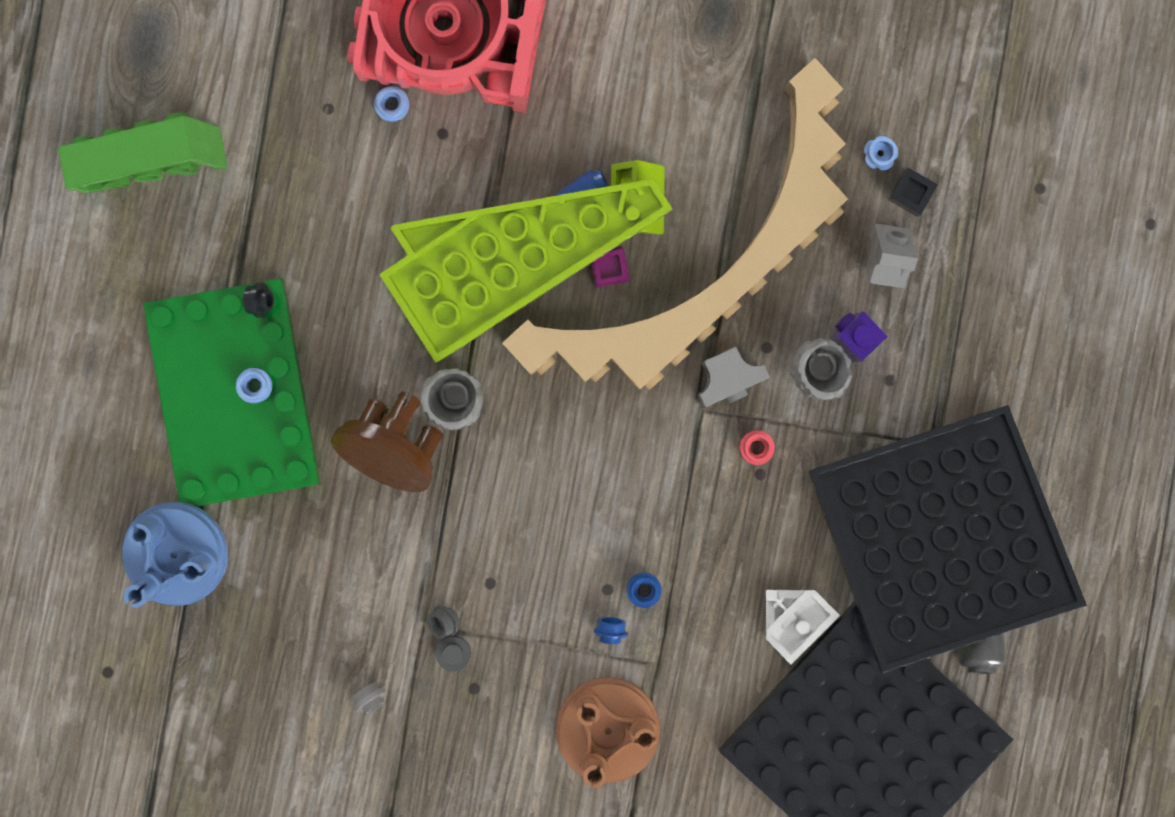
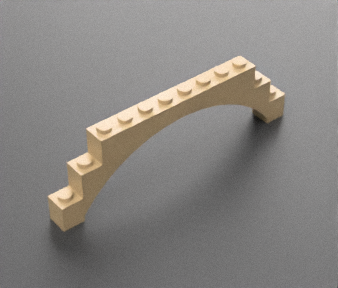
M816 58L788 82L784 91L790 97L791 127L789 149L783 178L773 206L760 231L746 251L721 278L708 288L674 309L652 318L620 327L597 330H559L536 327L527 320L502 344L531 375L536 371L540 375L545 373L556 362L552 356L558 353L584 382L590 378L597 382L610 370L606 363L611 360L638 390L643 386H646L648 390L654 387L664 377L660 371L670 362L674 366L678 365L690 354L686 348L695 339L700 343L703 342L716 330L712 325L713 322L721 315L727 320L742 306L738 300L747 291L753 296L767 283L763 277L771 269L774 268L777 273L793 259L789 253L798 245L802 249L806 248L819 236L815 231L817 227L824 221L828 226L831 225L845 212L840 206L848 198L822 171L821 167L828 171L839 161L842 156L838 151L846 144L819 115L820 113L825 117L840 103L836 97L843 88Z

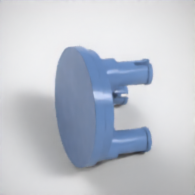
M184 502L160 503L138 515L127 529L122 546L124 569L130 582L133 584L128 586L123 593L125 603L128 604L130 601L135 600L130 606L132 608L141 607L146 601L152 600L170 606H183L195 603L209 595L220 584L228 565L227 541L222 529L212 516L201 508Z

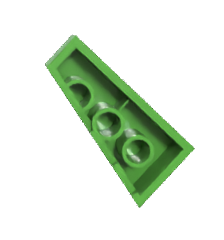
M177 112L166 115V120L160 122L151 120L134 123V128L128 130L120 128L108 129L102 132L103 136L101 137L82 136L73 138L72 144L58 147L65 189L91 193L131 186L130 178H133L135 182H153L163 180L162 173L170 175L182 174L184 176L198 174L197 167L203 165L213 167L214 170L226 169L228 167L221 129L218 126L188 117L187 113Z

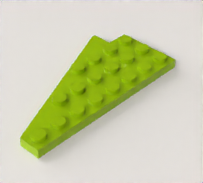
M652 178L395 224L390 228L407 253V256L379 275L435 363H439L673 209Z

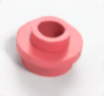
M754 430L744 435L739 449L741 456L746 462L753 465H762L772 458L775 445L769 434L764 431ZM754 441L761 442L763 446L759 454H754L751 451V444Z

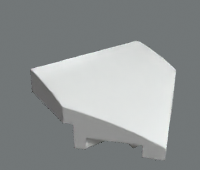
M766 590V640L792 664L840 615L815 590Z

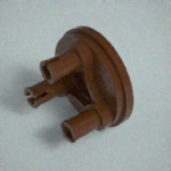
M402 391L399 393L388 417H385V415L388 413L389 408H386L387 406L376 399H369L359 420L346 421L335 430L331 437V444L334 450L353 468L382 484L408 492L425 491L432 480L431 472L433 465L431 458L440 440L443 438V433L433 426L426 425L423 426L415 444L406 439L408 433L407 426L420 405V400L414 395L411 396L408 402V392Z

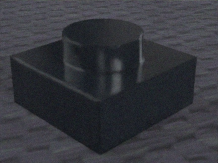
M906 168L890 194L888 201L918 217L924 211L938 184L910 168Z

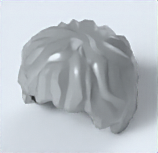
M822 338L806 341L798 348L795 356L792 358L791 375L795 378L796 386L802 391L804 396L818 400L838 399L848 388L852 378V370L850 369L851 359L844 353L843 348L837 345V342Z
M458 368L439 370L433 376L428 377L422 386L420 398L424 415L444 430H458L471 425L480 416L483 406V394L479 379H475L474 376H470L466 371H460Z

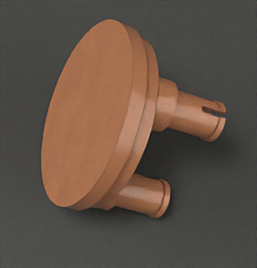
M602 677L581 684L567 696L558 713L556 739L559 750L566 763L575 772L583 776L587 786L592 783V788L594 789L603 786L604 783L620 782L638 774L651 761L659 743L660 724L652 701L639 687L623 679Z

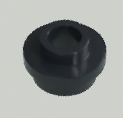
M256 282L253 286L246 287L243 294L245 311L248 314H253L256 318H265L269 311L272 310L274 295L266 283Z

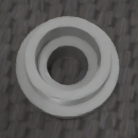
M376 682L361 689L352 697L356 704L354 706L355 711L358 713L364 710L366 714H369L378 709L384 703L382 697L386 694L385 689L379 688Z

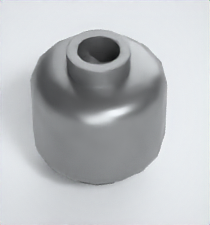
M1000 634L958 648L959 664L968 668L969 674H996L997 668L1002 667L1006 661L1004 635Z

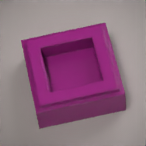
M624 247L614 248L591 263L596 288L630 282Z

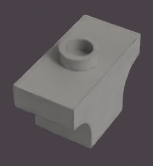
M875 223L871 235L870 256L866 267L869 282L905 289L910 271H915L918 261L910 231L907 228Z
M734 347L701 362L707 381L705 388L697 394V397L702 407H708L727 398L729 403H732L747 396V388L770 377L764 365L751 366L741 358L737 347Z

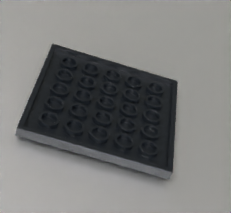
M1009 405L809 471L881 673L1087 606Z
M854 601L719 748V752L789 817H944L1014 739L927 659L881 673Z

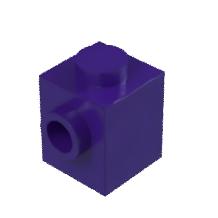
M862 311L854 315L851 312L846 314L835 325L837 331L830 338L832 341L837 342V345L843 348L848 358L855 363L863 361L888 336Z

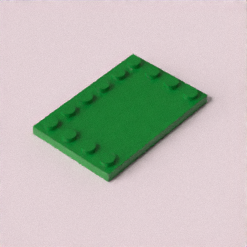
M284 279L263 281L274 295V306L265 318H256L253 314H248L243 306V294L246 287L253 286L255 283L143 303L179 502L197 507L321 484ZM246 369H262L270 376L272 391L266 400L260 403H249L238 395L236 381L238 376ZM254 379L250 382L249 386L251 391L255 393L259 391L261 385L257 379Z

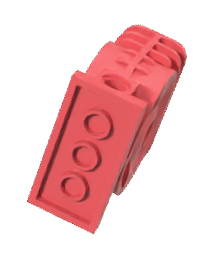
M363 0L362 7H356L354 28L358 29L356 42H351L349 45L348 63L353 64L354 73L360 81L378 80L382 85L389 86L390 83L400 84L401 88L409 89L412 86L429 93L441 95L459 94L475 88L479 96L486 103L512 107V111L526 113L546 0H516L525 2L524 13L518 19L510 18L508 0H481L487 9L490 19V32L487 43L476 59L458 68H454V66L469 59L477 51L483 38L484 20L476 0H412L405 14V32L411 47L422 58L421 67L416 66V60L408 53L401 38V17L409 0ZM442 18H449L453 21L452 26L445 31L438 30L435 27L436 23ZM510 43L518 44L515 65L502 63Z

